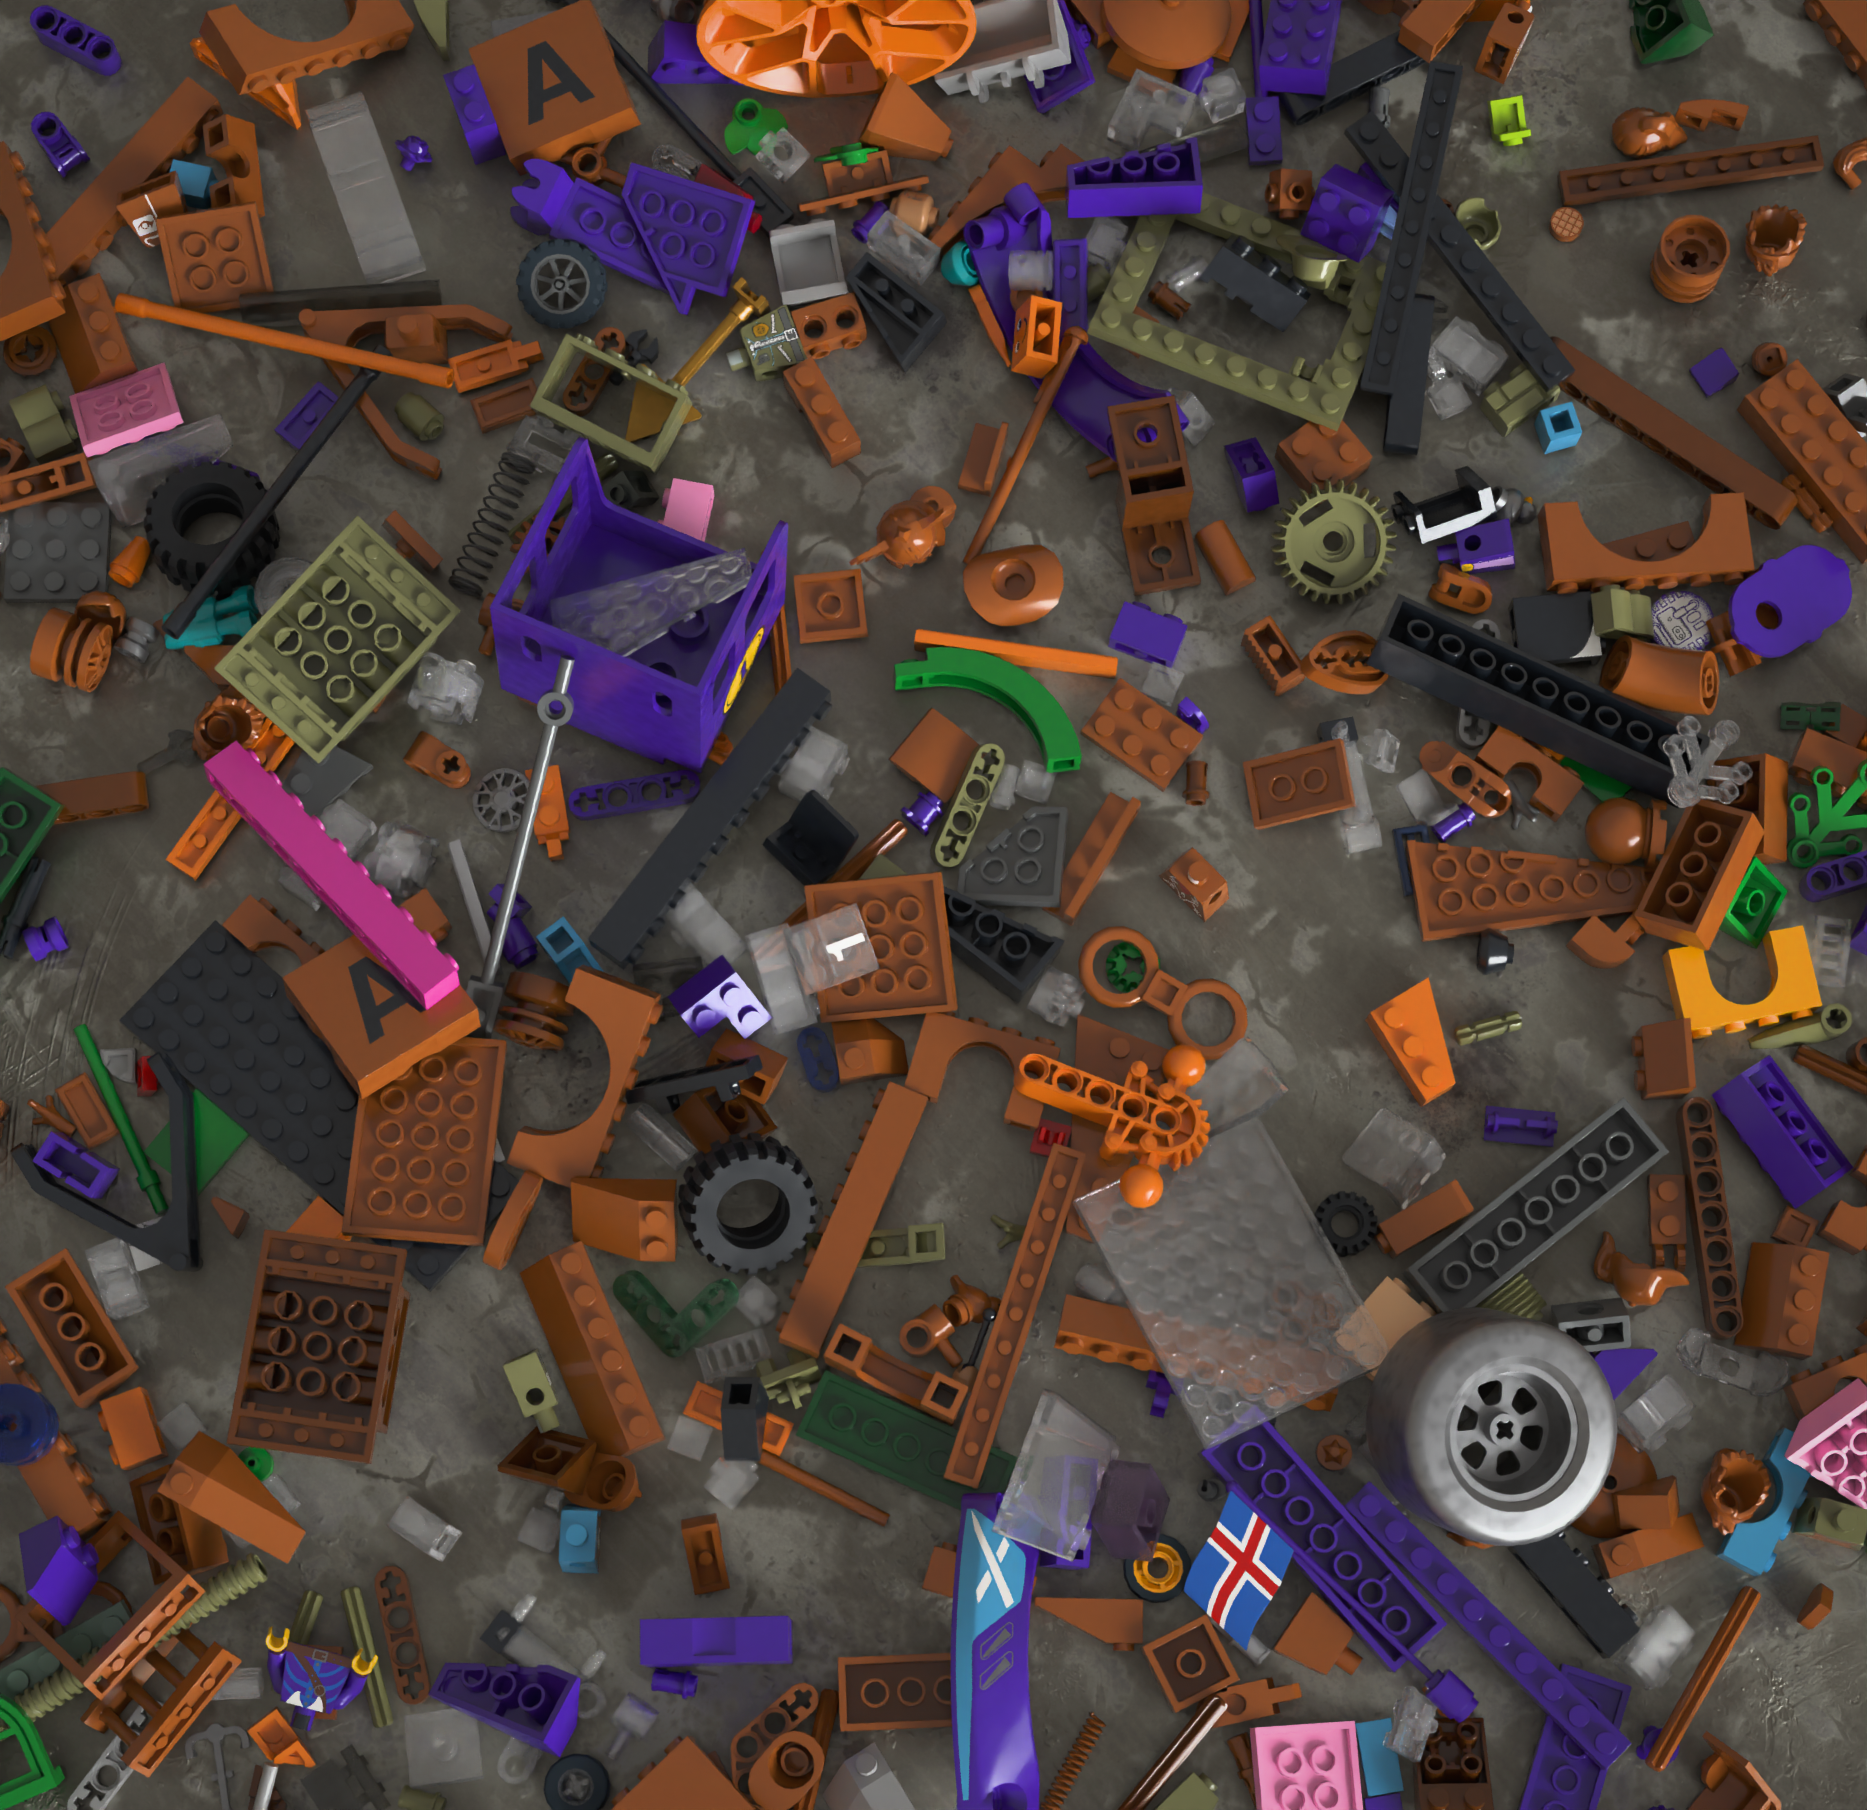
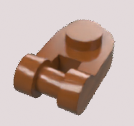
M1441 564L1437 573L1439 579L1436 584H1432L1428 593L1431 599L1472 614L1482 613L1490 607L1492 603V589L1488 582L1459 571L1450 564ZM1451 583L1460 586L1457 593L1449 590Z

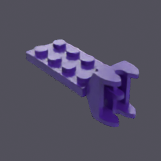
M529 159L524 162L525 170L530 177L535 179L524 181L522 186L512 187V197L519 205L510 208V215L516 224L538 236L549 233L548 239L550 240L572 239L583 243L593 253L595 252L598 255L599 261L602 264L670 295L624 199L578 177L573 182L563 168L546 160Z

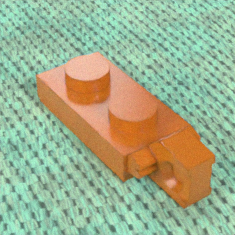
M509 339L447 360L450 368L454 370L456 389L458 393H462L522 374V372L529 370L528 365L544 360L538 341L522 345L521 341L512 342Z
M559 765L548 766L534 821L536 839H538L539 845L547 844L550 861L564 859L561 841L569 840L568 833H570ZM533 769L525 770V775L529 781Z

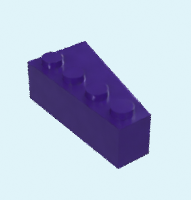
M1197 137L1185 139V144L1172 147L1170 143L1157 145L1155 151L1139 154L1138 150L1125 152V156L1119 159L1111 160L1107 156L1067 165L1065 186L1067 217L1084 218L1200 213L1203 181Z

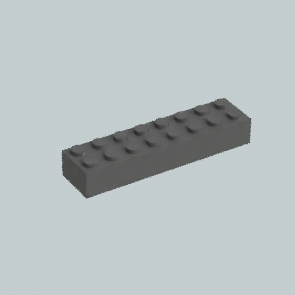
M1623 1097L1402 1274L1425 1303L1437 1314L1459 1308L1475 1307L1669 1151Z

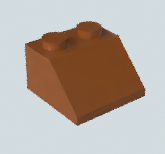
M1681 1018L1641 1026L1636 1031V1036H1632L1631 1039L1633 1057H1638L1639 1070L1634 1072L1635 1090L1641 1092V1100L1683 1099L1696 1088L1691 1019Z

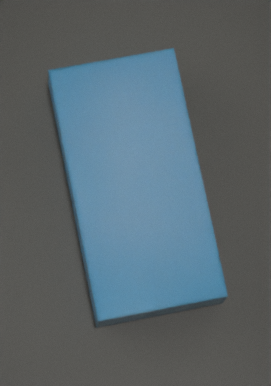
M1391 1718L1355 1723L1367 1796L1404 1791Z

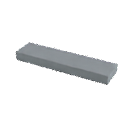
M460 839L449 842L447 847L485 963L491 932L464 847ZM500 961L496 976L504 974Z

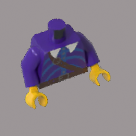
M271 1626L266 1637V1645L268 1647L267 1669L273 1690L281 1695L280 1701L295 1705L289 1726L306 1731L311 1730L316 1711L331 1714L333 1709H343L358 1696L364 1687L369 1673L378 1660V1656L374 1655L371 1662L364 1661L361 1658L363 1648H360L355 1657L351 1658L288 1641L290 1634L288 1628H285L282 1638H277L272 1634L273 1626Z

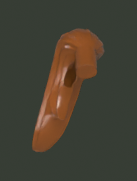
M1867 137L1841 148L1833 159L1835 172L1851 190L1862 182L1852 168L1860 161H1867Z

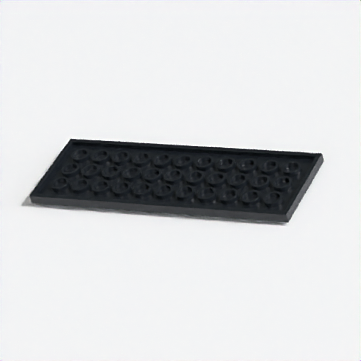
M215 920L119 1021L155 1054L159 1051L161 1055L167 1053L186 1081L344 1217L359 1095L336 1065L328 1046L312 1032L287 997L282 977ZM495 1160L486 1230L501 1215L519 1182ZM367 1237L375 1245L406 1249L407 1257L404 1270L430 1292L472 1247L471 1245Z

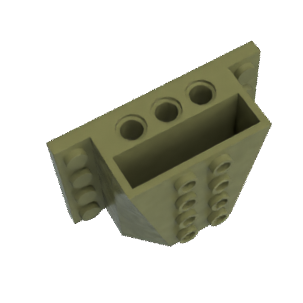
M357 515L214 669L319 764L340 741L343 742L436 643L439 634L461 610Z

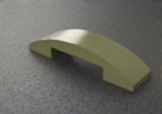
M944 1224L909 1225L908 1228L873 1230L857 1268L904 1265L945 1259ZM817 1233L805 1234L808 1239L806 1256L811 1247L818 1248L822 1236Z

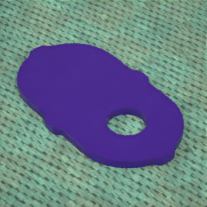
M1815 545L1796 547L1777 560L1770 558L1761 564L1758 572L1742 581L1734 589L1729 600L1730 633L1736 643L1744 645L1757 655L1776 658L1788 654L1805 642L1811 644L1819 639L1822 631L1841 619L1850 606L1852 588L1849 578L1850 569L1843 559L1837 558L1828 550ZM1760 603H1767L1776 610L1779 622L1775 629H1767L1758 622L1756 609Z

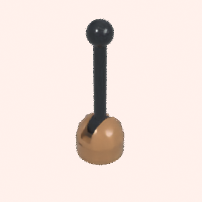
M986 1308L982 1313L984 1321L969 1362L958 1366L952 1375V1379L968 1386V1392H972L979 1371L975 1367V1363L990 1322L996 1318V1311L992 1308Z

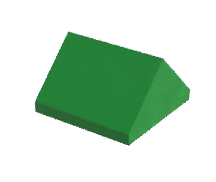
M1753 856L1719 927V930L1755 949L1758 948L1788 892L1756 856Z

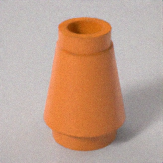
M135 536L133 541L110 563L111 569L108 574L115 582L127 588H131L134 583H139L151 551L148 541L141 536Z

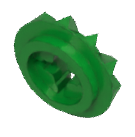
M1124 941L1113 947L1107 957L1105 967L1110 983L1119 991L1128 993L1134 990L1142 981V975H1144L1145 970L1144 960L1142 959L1139 966L1142 971L1141 974L1132 971L1130 974L1127 973L1123 976L1127 968V963L1123 956L1131 961L1142 957L1138 949ZM1158 957L1159 969H1161L1160 959Z

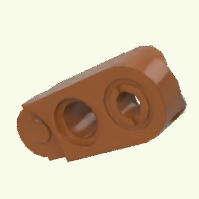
M1431 741L1421 748L1419 759L1423 765L1422 769L1478 814L1486 818H1496L1508 811L1512 803V793L1509 786L1500 777L1444 741ZM1460 768H1468L1472 773L1470 782L1463 786L1455 784V772ZM1490 791H1494L1498 795V800L1494 804H1488L1485 801V795Z
M1271 1677L1221 1689L1222 1692L1215 1694L1224 1699L1228 1705L1227 1709L1210 1729L1280 1713L1278 1702L1282 1703L1302 1697L1300 1684L1281 1685L1275 1688L1273 1678ZM1209 1696L1199 1701V1703L1197 1704L1196 1712L1209 1698Z

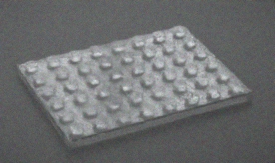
M1259 1117L1210 1138L1206 1146L1202 1147L1201 1155L1198 1158H1193L1192 1163L1187 1167L1181 1164L1180 1168L1173 1172L1168 1164H1160L1158 1172L1163 1179V1194L1159 1201L1144 1209L1135 1208L1126 1203L1120 1193V1179L1074 1199L1073 1203L1205 1450L1379 1369L1380 1364L1390 1351Z

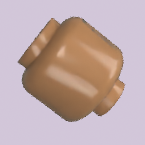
M904 190L898 197L894 196L889 210V222L894 224V229L899 233L924 237L931 227L935 228L937 226L940 210L934 207L932 196Z

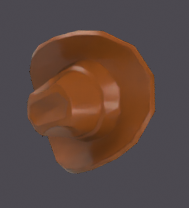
M1021 545L984 553L972 558L964 569V593L972 609L988 623L999 626L1022 625L1045 616L1058 604L1064 586L1063 567L1055 553L1042 545Z

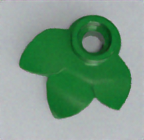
M746 98L737 102L733 107V121L725 129V144L732 155L739 153L747 147L748 151L754 156L769 159L775 149L774 134H780L788 130V124L778 110L763 108L758 101ZM745 113H752L754 118L746 120L742 116Z
M861 142L830 148V154L815 157L814 163L840 158L842 166L868 162L867 153L879 151V147L862 148Z

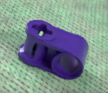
M41 112L33 118L31 130L47 158L63 179L67 176L69 170L81 162L87 163L90 161L83 147L69 133L54 113ZM51 127L56 128L55 132L52 135H42L45 129Z

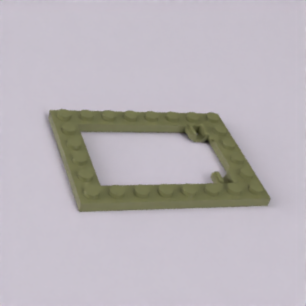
M1202 192L1200 213L1140 215L1091 320L1087 334L1338 431L1365 367L1387 263L1369 256H1365L1359 263L1350 258L1339 263L1336 276L1331 280L1329 287L1324 290L1323 294L1327 295L1334 302L1348 306L1347 310L1351 311L1332 358L1331 360L1325 359L1323 365L1318 364L1316 368H1310L1305 364V358L1296 356L1287 374L1136 315L1134 310L1176 220L1228 239L1231 234H1234L1236 237L1242 235L1255 245L1254 250L1292 264L1291 253L1280 247L1276 242V238L1280 235L1305 237L1300 234L1302 230ZM1341 283L1351 288L1349 291H1342L1338 288V284Z

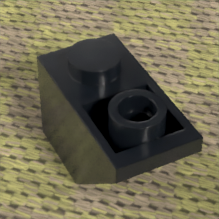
M725 1377L721 1403L725 1461L761 1460L769 1396L760 1377Z

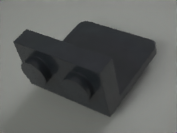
M811 789L805 793L789 821L770 834L762 845L805 886L823 883L834 875L857 841L859 834L817 791Z

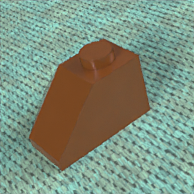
M869 1018L831 1022L841 1085L908 1075L909 1070L904 1040L877 1020Z

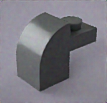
M1845 373L1823 388V390L1860 436L1864 437L1867 435V384L1864 378Z

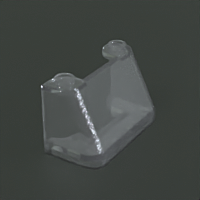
M1044 1388L994 1522L992 1532L1073 1562L1077 1550L1085 1551L1092 1530L1087 1529L1086 1525L1107 1465L1114 1466L1121 1448V1446L1115 1444L1117 1437L1060 1394Z

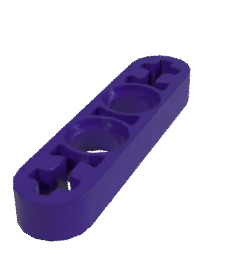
M678 770L581 787L571 793L568 805L575 818L581 821H589L691 803L701 793V783L694 772ZM688 779L689 784H695V786L690 788L689 794H683L682 789L671 790L673 797L667 798L668 792L664 782L670 781L671 788L681 786V780ZM649 784L658 785L662 790L660 797L654 801L646 800L642 796L645 786ZM623 790L627 793L628 800L623 806L615 807L609 803V795L613 791ZM597 793H602L606 809L600 810L599 803H594L588 806L589 811L582 812L581 807H575V804H579L581 801L580 797L587 796L588 801H598Z

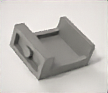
M818 218L809 221L805 225L794 226L792 224H784L776 227L775 230L769 231L782 306L787 305L790 315L791 311L849 293L844 277L834 220L827 221L826 219Z

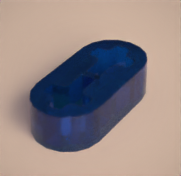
M806 1028L798 1035L797 1046L807 1078L812 1088L821 1093L830 1092L838 1085L839 1071L828 1038L819 1028ZM811 1035L814 1036L815 1040H822V1043L818 1044L820 1056L815 1058L810 1048L804 1049L803 1047L807 1043V1037ZM821 1062L826 1072L832 1071L834 1074L829 1077V1083L823 1085L821 1080L815 1081L814 1077L818 1076L816 1064Z

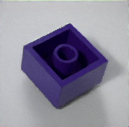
M1335 164L1321 177L1300 234L1359 263L1373 249L1395 192Z

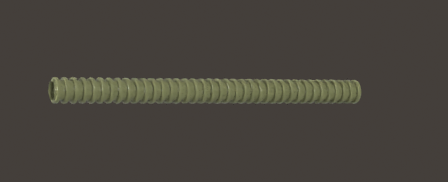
M249 1553L246 1555V1560L241 1558L237 1561L236 1566L231 1564L227 1567L226 1572L221 1570L217 1573V1577L211 1576L208 1578L207 1584L201 1582L199 1585L205 1590L203 1595L158 1640L154 1647L160 1646L161 1640H170L171 1634L178 1635L181 1632V1628L188 1629L191 1622L194 1624L198 1623L201 1616L206 1618L210 1615V1610L216 1612L219 1610L220 1604L226 1606L229 1603V1599H237L239 1597L238 1593L244 1595L248 1592V1587L254 1589L258 1586V1581L262 1583L267 1581V1570L261 1559L257 1555ZM107 1640L101 1644V1648L108 1642ZM96 1646L92 1649V1653L86 1652L82 1655V1659L76 1658L75 1660L84 1667L101 1648ZM64 1666L63 1671L56 1670L53 1673V1677L48 1675L43 1679V1683L38 1681L34 1684V1689L28 1687L24 1690V1695L21 1693L17 1694L13 1701L21 1706L31 1720L35 1722L36 1716L41 1718L46 1714V1710L51 1712L55 1709L56 1705H63L65 1699H73L75 1693L81 1694L84 1692L85 1686ZM100 1675L96 1679V1682H99L103 1678V1676ZM0 1718V1732L10 1728V1726L3 1719Z

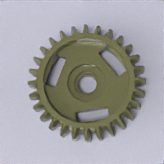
M1325 479L1324 489L1321 490L1315 482H1312V493L1308 494L1300 488L1299 493L1302 499L1297 501L1289 497L1288 500L1293 506L1292 509L1289 510L1281 507L1280 511L1286 518L1284 521H1274L1278 527L1282 528L1281 532L1271 533L1272 538L1280 540V544L1272 546L1271 551L1281 553L1282 555L1274 560V564H1285L1286 567L1279 573L1281 577L1284 578L1291 574L1293 577L1289 580L1288 585L1293 588L1300 583L1301 586L1298 593L1301 596H1304L1308 590H1311L1310 598L1314 602L1318 599L1319 594H1323L1325 604L1330 603L1331 595H1335L1339 604H1343V594H1348L1351 600L1355 601V591L1358 589L1363 594L1368 595L1366 584L1370 582L1377 587L1379 583L1374 576L1377 573L1383 576L1388 574L1381 567L1382 564H1393V560L1386 555V552L1396 551V546L1388 543V539L1394 538L1397 535L1394 531H1387L1386 527L1392 525L1394 521L1392 518H1382L1388 511L1386 506L1375 508L1380 500L1377 495L1369 500L1366 499L1369 494L1368 488L1365 487L1359 494L1356 493V482L1352 481L1348 489H1344V481L1338 479L1336 488H1332L1329 479ZM1328 499L1332 508L1303 526L1299 517L1318 503ZM1374 523L1376 548L1374 555L1371 557H1364L1363 524ZM1336 531L1341 534L1342 544L1338 549L1328 550L1324 547L1323 539L1328 532ZM1307 561L1334 575L1331 583L1323 584L1300 572L1304 562Z

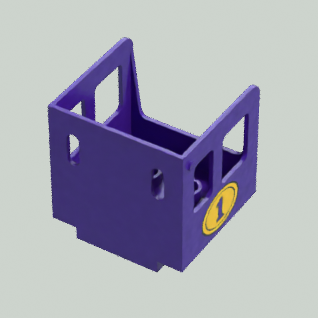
M579 437L566 458L490 606L501 689L538 704L542 694L549 689H553L561 655L574 657L575 661L567 692L574 701V711L566 724L662 765L668 759L702 773L785 602L788 523L782 520L778 522L757 564L611 503L604 495L589 447V441L586 438ZM571 484L572 509L547 557L545 535ZM529 565L531 588L521 610L517 612L512 609L513 595ZM559 701L550 702L554 710H561L563 708Z

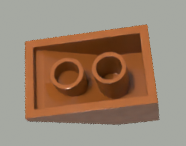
M571 1178L573 1242L582 1241L584 1245L638 1261H676L678 1245L677 1179Z

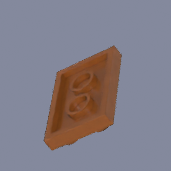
M1122 678L1117 681L1080 733L1162 792L1165 791L1203 739L1201 733Z
M1341 738L1243 762L1254 828L1258 830L1356 807L1345 745Z

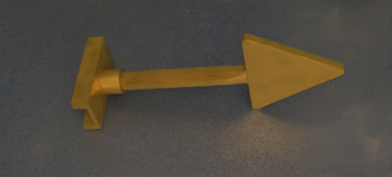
M741 277L733 286L738 299L729 308L731 312L672 378V381L685 387L741 321L744 323L752 313L760 318L771 310L767 299L762 294L758 297L752 292L747 281ZM660 377L658 378L659 381L666 383ZM636 383L625 440L632 443L661 433V426L668 419L676 402ZM691 406L682 425L701 419V413Z

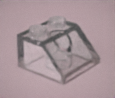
M1669 1604L1655 1606L1640 1625L1639 1628L1641 1630L1627 1642L1612 1662L1645 1690H1653L1655 1687L1661 1689L1673 1674L1669 1668L1677 1658L1682 1661L1694 1646V1643L1690 1640L1696 1632Z

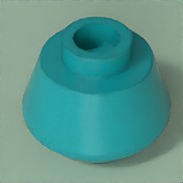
M963 241L957 242L942 258V275L954 285H976L979 282V278L968 245Z

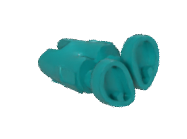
M251 585L242 586L233 595L221 601H217L214 597L207 598L197 611L196 617L179 639H174L165 634L166 648L176 650L184 649V646L190 645L202 648L204 646L219 645L225 640V635L229 634L240 635L243 638L258 622L254 614L259 613V601L254 588ZM174 609L163 616V624ZM237 613L234 616L223 619V615Z

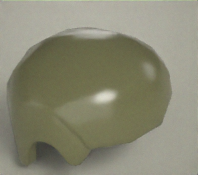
M1480 197L1466 198L1457 205L1454 216L1479 248L1487 250L1495 244L1501 231L1497 211L1487 208L1484 199Z

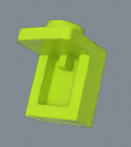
M1522 95L1487 101L1492 140L1503 141V146L1522 144L1523 137L1531 136V129L1526 128Z

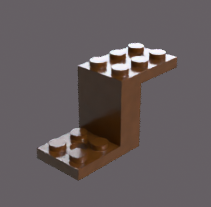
M1175 396L1107 406V416L1119 471L1115 502L1134 596L1200 585L1201 577L1188 518L1194 489ZM1142 428H1150L1155 431L1157 437L1154 441L1146 443L1138 438L1137 433ZM1164 549L1170 554L1171 559L1166 564H1158L1153 560L1152 553L1155 550Z

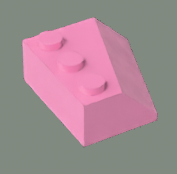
M1857 1378L1799 1421L1784 1456L1795 1465L1797 1464L1807 1470L1818 1480H1822L1834 1488L1839 1494L1859 1507L1867 1509V1387Z

